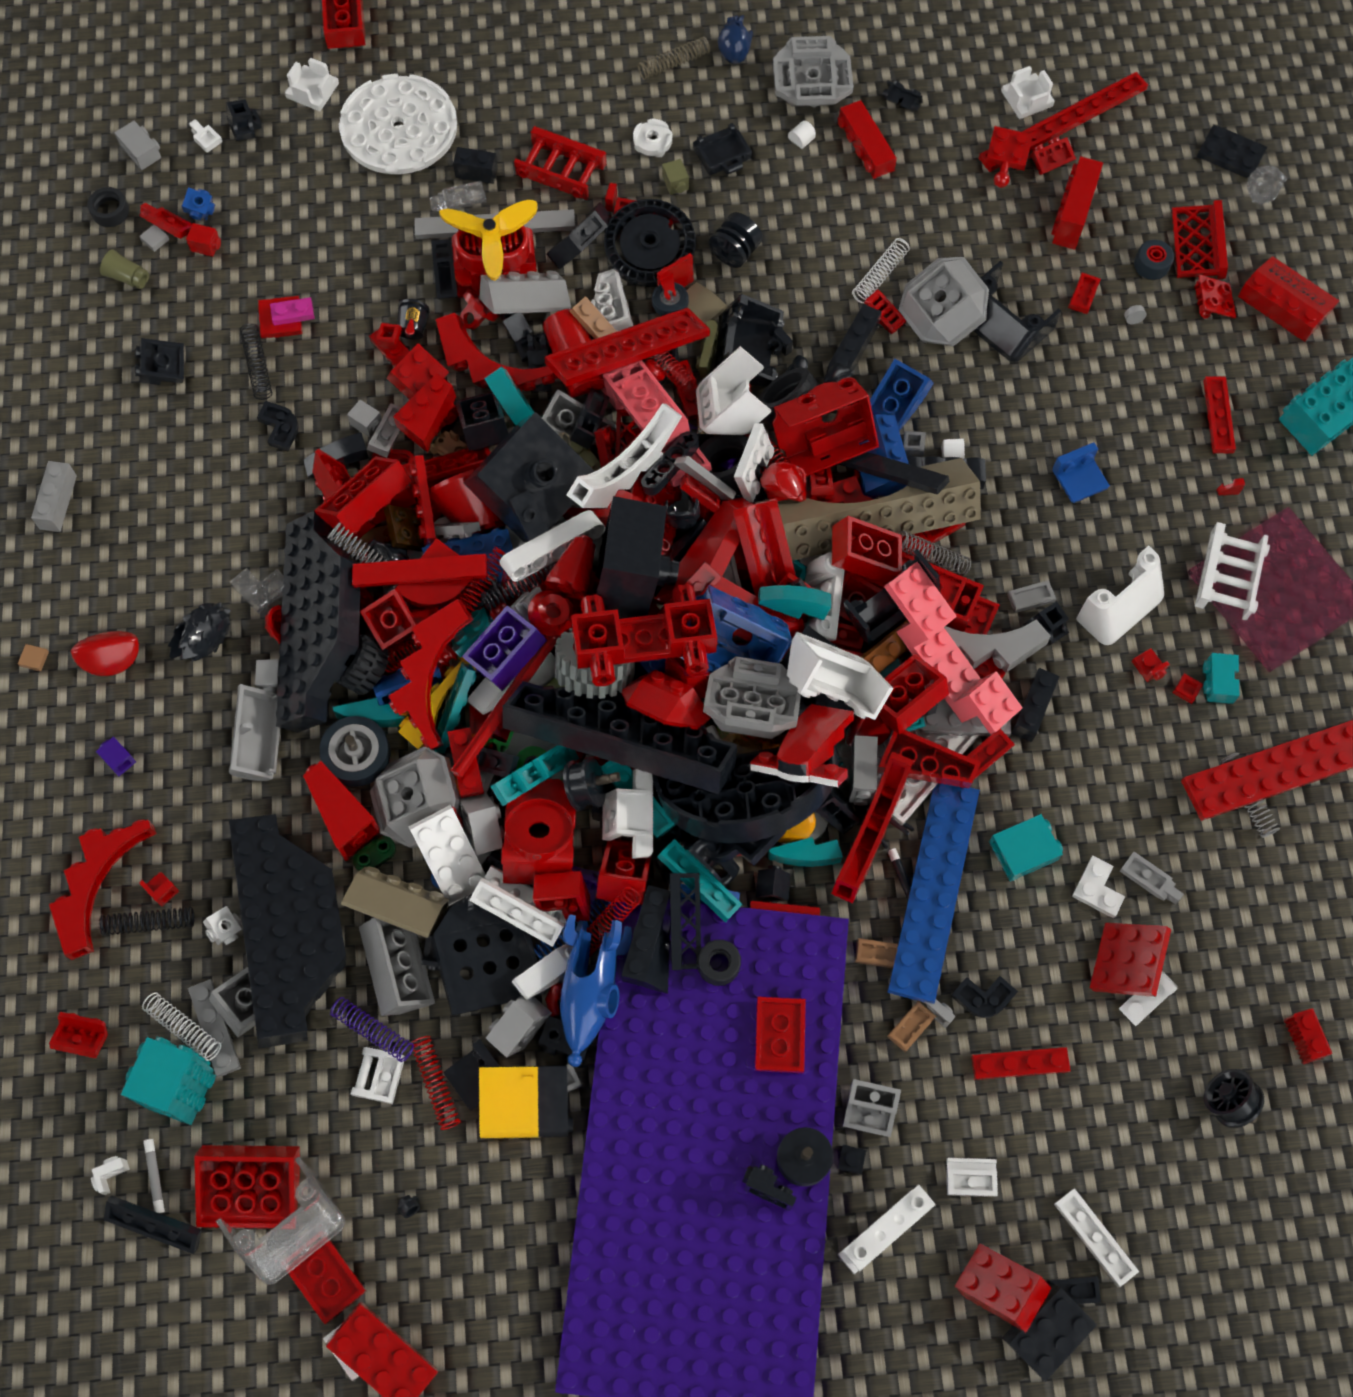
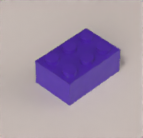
M506 606L462 657L480 674L503 691L547 639L537 628L509 606Z

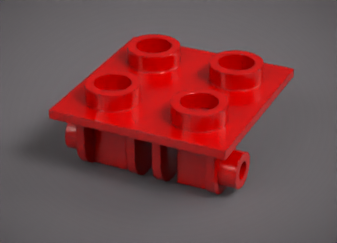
M1199 274V280L1194 286L1197 294V304L1199 305V315L1203 319H1207L1211 313H1216L1235 319L1236 313L1230 283Z

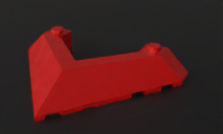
M742 497L723 501L720 508L714 513L681 560L676 585L665 584L653 601L660 604L667 603L672 597V590L678 585H683L704 561L722 577L741 541L733 509L752 505L753 503ZM724 577L714 585L715 588L746 603L756 605L769 615L782 619L788 624L792 639L796 632H803L804 623L802 617L797 619L759 605L758 597ZM739 628L735 630L732 637L738 636L747 640L748 643L752 638V633Z

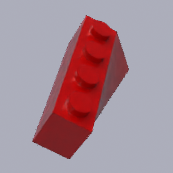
M319 448L315 451L312 473L316 479L315 484L324 495L323 500L326 501L351 477L344 464ZM373 520L364 523L360 527V531L354 534L351 539L358 536L357 541L375 526Z

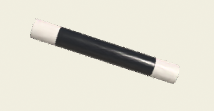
M894 848L887 852L908 901L911 884L897 850Z

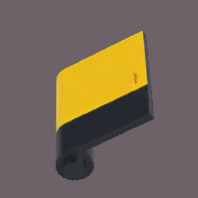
M567 1066L479 1067L480 1138L568 1137L569 1132H573V1117L568 1115Z

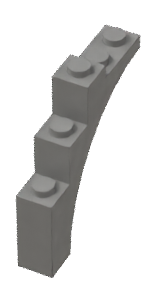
M1037 619L1022 628L991 635L970 634L947 626L944 627L974 669L992 657L995 665L1000 669L1002 668L1005 673L1046 646L1050 639V634Z

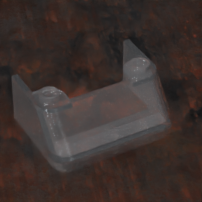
M299 1156L295 1161L307 1177V1179L299 1184L295 1193L301 1207L262 1238H259L250 1229H244L236 1233L221 1218L216 1221L235 1252L256 1277L267 1285L275 1284L338 1234L345 1224V1217L313 1170Z

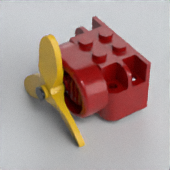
M524 200L500 211L492 219H481L454 209H442L439 211L440 218L444 222L459 229L452 236L453 264L458 298H462L465 291L471 288L478 291L479 294L477 296H480L481 275H487L491 280L496 281L500 275H505L509 272L527 274L529 271L537 272L533 232L530 228L524 226L535 216L538 210L536 201Z

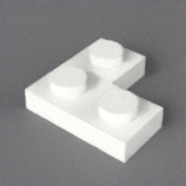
M1092 856L1072 897L1115 918L1125 896L1104 886L1114 866Z

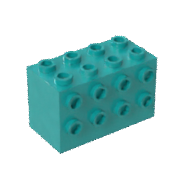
M1353 358L1349 361L1345 359L1341 361L1333 371L1329 370L1320 378V381L1313 382L1305 389L1306 391L1303 394L1300 392L1291 400V403L1282 409L1284 414L1279 418L1280 422L1311 456L1353 425Z
M157 1036L155 1040L147 1037L145 1043H141L137 1050L138 1058L134 1066H131L126 1074L127 1082L121 1095L148 1110L192 1125L197 1112H200L204 1107L206 1101L204 1096L207 1089L213 1086L216 1079L215 1071L210 1067L211 1062L206 1061L204 1057L199 1056L198 1053L189 1047L179 1044L177 1048L171 1041Z

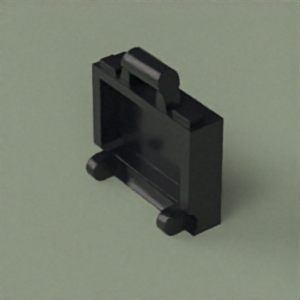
M733 123L728 124L726 129L703 138L700 135L696 141H693V149L709 176L723 170L728 175L743 169V162L750 160L752 156V150Z

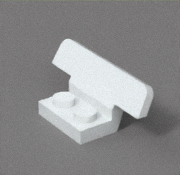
M638 769L633 770V789L617 788L606 793L602 817V840L611 841L620 836L632 837V859L648 858L653 852V779L651 773Z

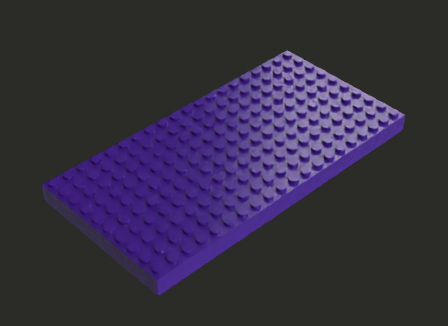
M686 901L681 906V912L689 919L695 913V905L692 902ZM615 902L621 910L625 911L619 903ZM620 902V903H622L625 907L628 908V906H627L626 903ZM700 903L701 949L713 940H725L731 942L738 949L741 956V966L737 977L731 983L724 986H715L707 983L701 977L698 969L672 970L671 908L668 994L622 982V972L628 952L622 956H617L615 984L619 989V1005L613 1018H606L598 1035L555 1393L590 1397H814L830 1171L815 1185L797 1186L790 1183L781 1174L777 1165V1151L783 1138L789 1132L802 1127L818 1130L829 1140L832 1146L849 919L740 907L724 922L705 903ZM637 905L622 922L621 937L624 926H629L632 928L633 938L642 905ZM614 906V910L622 915L621 911ZM613 912V915L619 918L618 914ZM682 917L683 925L686 922V920ZM694 917V918L691 920V922H692L695 926H696V917ZM688 923L682 929V936L690 943L696 936V930ZM696 940L691 944L695 949ZM682 941L683 950L687 946V944ZM690 947L682 954V964H696V953ZM722 954L714 955L710 959L711 968L718 972L724 971L728 967V959ZM757 997L806 999L804 1073L755 1071ZM749 1165L758 1168L760 1165L769 1167L774 1170L773 1175L777 1176L774 1187L778 1188L779 1185H782L793 1191L792 1195L797 1198L790 1211L744 1190L746 1184L742 1180Z

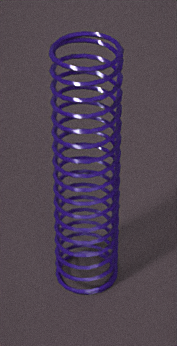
M340 997L334 1002L330 1010L331 1016L341 1020L342 1023L358 1032L359 1035L362 1034V1037H366L367 1040L375 1043L380 1049H384L385 1052H388L393 1058H397L398 1061L404 1062L410 1056L414 1048L413 1043H409L408 1040L404 1041L405 1038H400V1034L396 1035L395 1031L391 1032V1028L387 1029V1026H383V1023H379L378 1020L374 1021V1017L370 1018V1014L366 1015L365 1011L361 1012V1008L357 1009V1006H353V1003H349L344 997ZM343 998L344 1001L339 1006L337 1012L333 1014L336 1004ZM347 1001L346 1007H345V1008L343 1009V1011L338 1015V1013H339V1012L341 1011V1009L343 1008L344 1003ZM351 1004V1005H352V1006H351V1009H350V1010L348 1011V1013L342 1018V1015H343L344 1011H345V1010L347 1009V1007ZM354 1007H356L355 1012H354V1013L352 1014V1016L346 1021V1018H347L348 1014L351 1012V1010H352ZM358 1010H360V1013L355 1019V1021L351 1023V1020L355 1013ZM362 1013H364V1016L359 1022V1024L355 1026L357 1019L360 1017ZM369 1016L364 1026L359 1029L364 1018ZM373 1019L369 1028L363 1032L369 1020ZM377 1021L376 1027L368 1035L369 1029ZM381 1024L380 1030H379L378 1033L372 1038V1035H373L374 1031H375L376 1028ZM386 1027L383 1035L376 1041L380 1031ZM390 1030L388 1037L381 1043L385 1033ZM394 1033V1036L390 1043L385 1046L388 1038L391 1036V1034ZM399 1036L395 1045L389 1049L393 1040ZM401 1039H403L400 1047L394 1052V1049L398 1042ZM405 1042H407V1045L404 1047V1049L402 1050V1052L398 1055V1053H399L401 1047L404 1045ZM412 1045L407 1055L401 1059V1055L407 1047Z

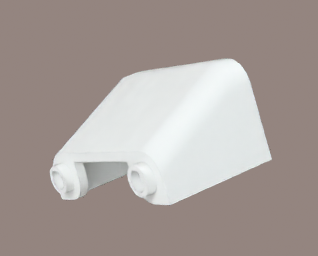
M1149 545L1141 551L1137 557L1135 567L1128 573L1132 577V583L1116 597L1106 589H1098L1086 599L1076 618L1101 644L1111 645L1115 643L1164 598L1160 558Z

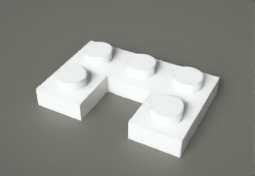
M754 423L734 475L743 498L749 502H753L756 494L760 491V482L755 475L757 464L767 467L769 460L774 454V447L771 445L768 433H766L764 425L761 423Z

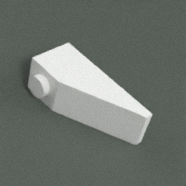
M565 944L555 949L512 981L526 1000L564 980L567 962L573 946Z

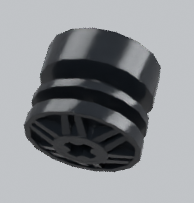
M733 212L711 236L709 246L720 261L730 267L739 268L763 241V235L752 219L742 213Z

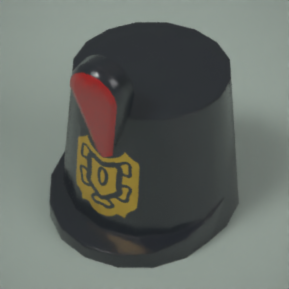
M404 299L399 302L397 325L402 327L401 337L411 340L423 337L430 313L429 306L426 303L415 299Z

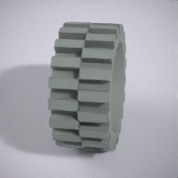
M572 628L569 629V633L563 632L561 638L557 639L555 648L556 680L558 679V684L561 687L565 685L566 691L571 692L574 690L575 695L581 696L583 693L586 694V698L592 699L593 695H598L599 699L605 698V694L613 697L617 695V691L622 693V689L634 680L635 662L614 665L616 680L613 684L608 686L594 685L590 668L578 669Z

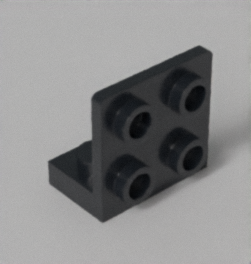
M480 1039L472 1044L474 1050L444 1071V1075L470 1111L479 1106V1067L499 1066Z

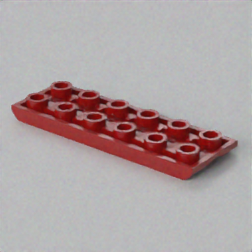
M777 499L733 509L755 596L758 597L760 587L778 585L788 571L796 576Z

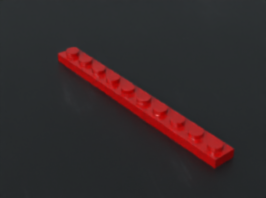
M1135 72L1022 131L1033 134L1029 151L1140 94L1147 89L1148 84L1138 72ZM988 150L980 153L978 159L989 172L1001 167L1000 165L986 162Z

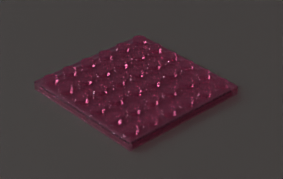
M1289 507L1238 538L1258 544L1264 535L1268 536L1267 544L1270 545L1268 555L1264 557L1255 600L1258 601L1255 614H1251L1247 620H1242L1244 609L1212 600L1213 605L1269 673L1353 619V581ZM1230 545L1220 550L1224 555L1254 562L1256 552ZM1205 560L1190 568L1187 572L1198 586L1200 585ZM1224 563L1217 564L1216 568L1221 574L1250 581L1252 573L1250 570ZM1217 581L1212 586V589L1217 593L1246 600L1248 592L1246 589Z

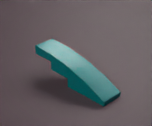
M557 745L490 787L501 805L504 806L564 769L567 761H576L580 758L575 750Z

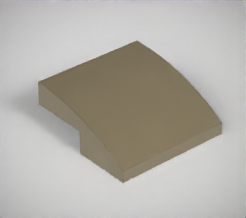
M697 282L687 289L689 296L688 308L705 324L708 320H715L727 308V305L719 297Z

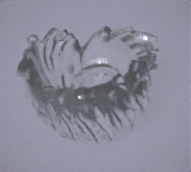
M1273 165L1260 166L1254 170L1247 182V190L1252 202L1263 205L1265 203L1268 204L1269 201H1274L1280 189L1284 188L1283 182H1286L1287 177Z

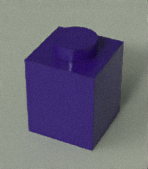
M114 736L110 740L104 741L96 751L118 777L136 763L135 759Z

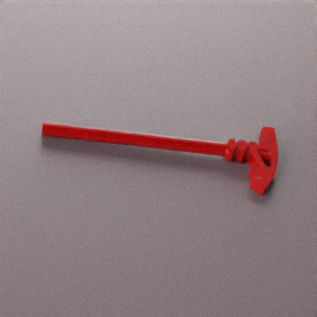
M572 599L575 614H580L578 612L581 609V601ZM545 635L547 641L521 669L450 769L455 776L463 777L503 720V705L523 681L529 682L555 646L557 639L561 638V635Z

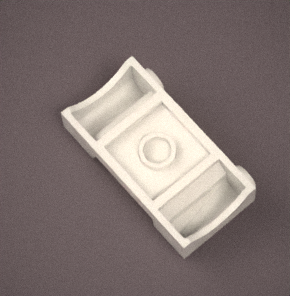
M832 552L812 560L807 565L805 583L814 589L831 594L832 608L824 620L809 616L808 621L804 623V629L809 625L829 641H835L837 638L845 571L832 566Z

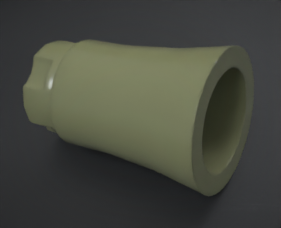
M114 249L109 250L101 262L100 273L102 276L116 279L139 289L144 288L148 282L149 273L147 270L123 257Z

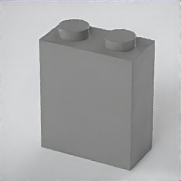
M854 736L849 765V802H854L858 806L872 803L877 790L878 737Z

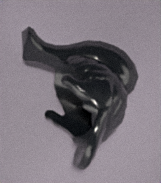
M678 486L682 493L681 500L673 502L669 507L668 500H666V520L673 528L685 534L697 523L700 517V506L697 498L696 502L691 501L690 495Z

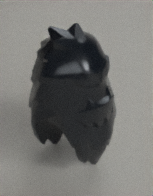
M218 602L216 604L204 603L199 605L198 608L191 610V613L184 616L183 620L173 631L174 635L168 643V647H171L169 657L172 659L180 656V660L192 658L191 661L194 662L208 656L211 652L216 653L219 645L224 642L225 636L228 634L230 625L229 613L231 609L223 608L222 603Z

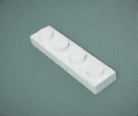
M1075 1188L1054 1204L1117 1287L1124 1285L1139 1272Z

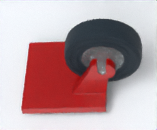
M691 253L680 257L676 262L662 268L657 273L658 287L653 292L652 305L659 315L664 316L688 307L689 296L684 287L694 281L693 255Z

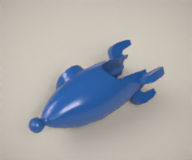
M570 914L566 920L563 940L567 945L573 947L567 962L561 990L560 1014L566 1041L572 1050V1054L568 1057V1063L572 1067H577L581 1064L582 1057L580 1053L594 1040L606 1018H613L617 1012L619 1005V989L615 984L617 956H622L629 951L632 940V928L629 926H624L621 937V921L612 920L610 933L604 932L596 968L588 976L587 969L591 944V933L587 932L588 922L579 920L575 932L576 916Z

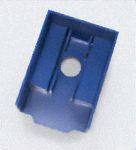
M710 585L703 595L696 596V600L710 599L718 637L716 653L707 654L709 672L712 673L718 668L727 665L736 656L780 663L792 642L789 626L786 622L776 616L767 614L756 605L746 603ZM739 628L752 633L751 640L744 645L736 644L732 639L733 633Z

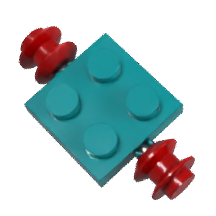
M506 602L501 603V606L498 605L497 608L492 607L490 613L485 607L472 612L471 617L473 621L456 634L455 638L451 640L452 645L448 643L439 658V664L442 666L445 664L449 667L451 659L457 661L458 656L461 658L502 610L509 605Z

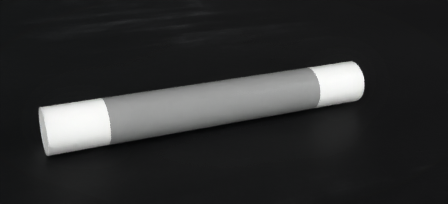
M148 1139L143 1142L155 1212L162 1214L165 1213L154 1140Z

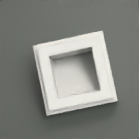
M964 439L943 440L941 446L942 458L960 457L965 459Z

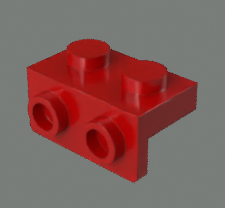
M59 1012L57 1016L59 1025L49 1042L50 1049L96 1059L108 1036L106 1023L98 1018H87L75 1013Z

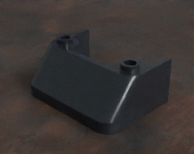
M1000 260L981 277V280L989 289L986 321L973 331L1007 360L1017 362L1055 329L1061 310L1058 308L1046 320L1036 314H1029L1022 320L992 296L997 290V282L1003 266V262Z
M916 549L914 551V560L904 563L901 567V573L918 561L941 593L940 576ZM885 588L866 602L864 599H855L851 603L848 600L844 602L847 616L869 648L875 646L901 623L908 620Z

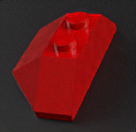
M653 670L635 679L622 689V695L628 707L663 724L690 727L691 729L698 730L710 720V716L703 712L704 704L693 687L658 670Z

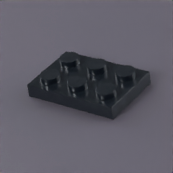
M1213 124L1197 157L1251 180L1267 146Z

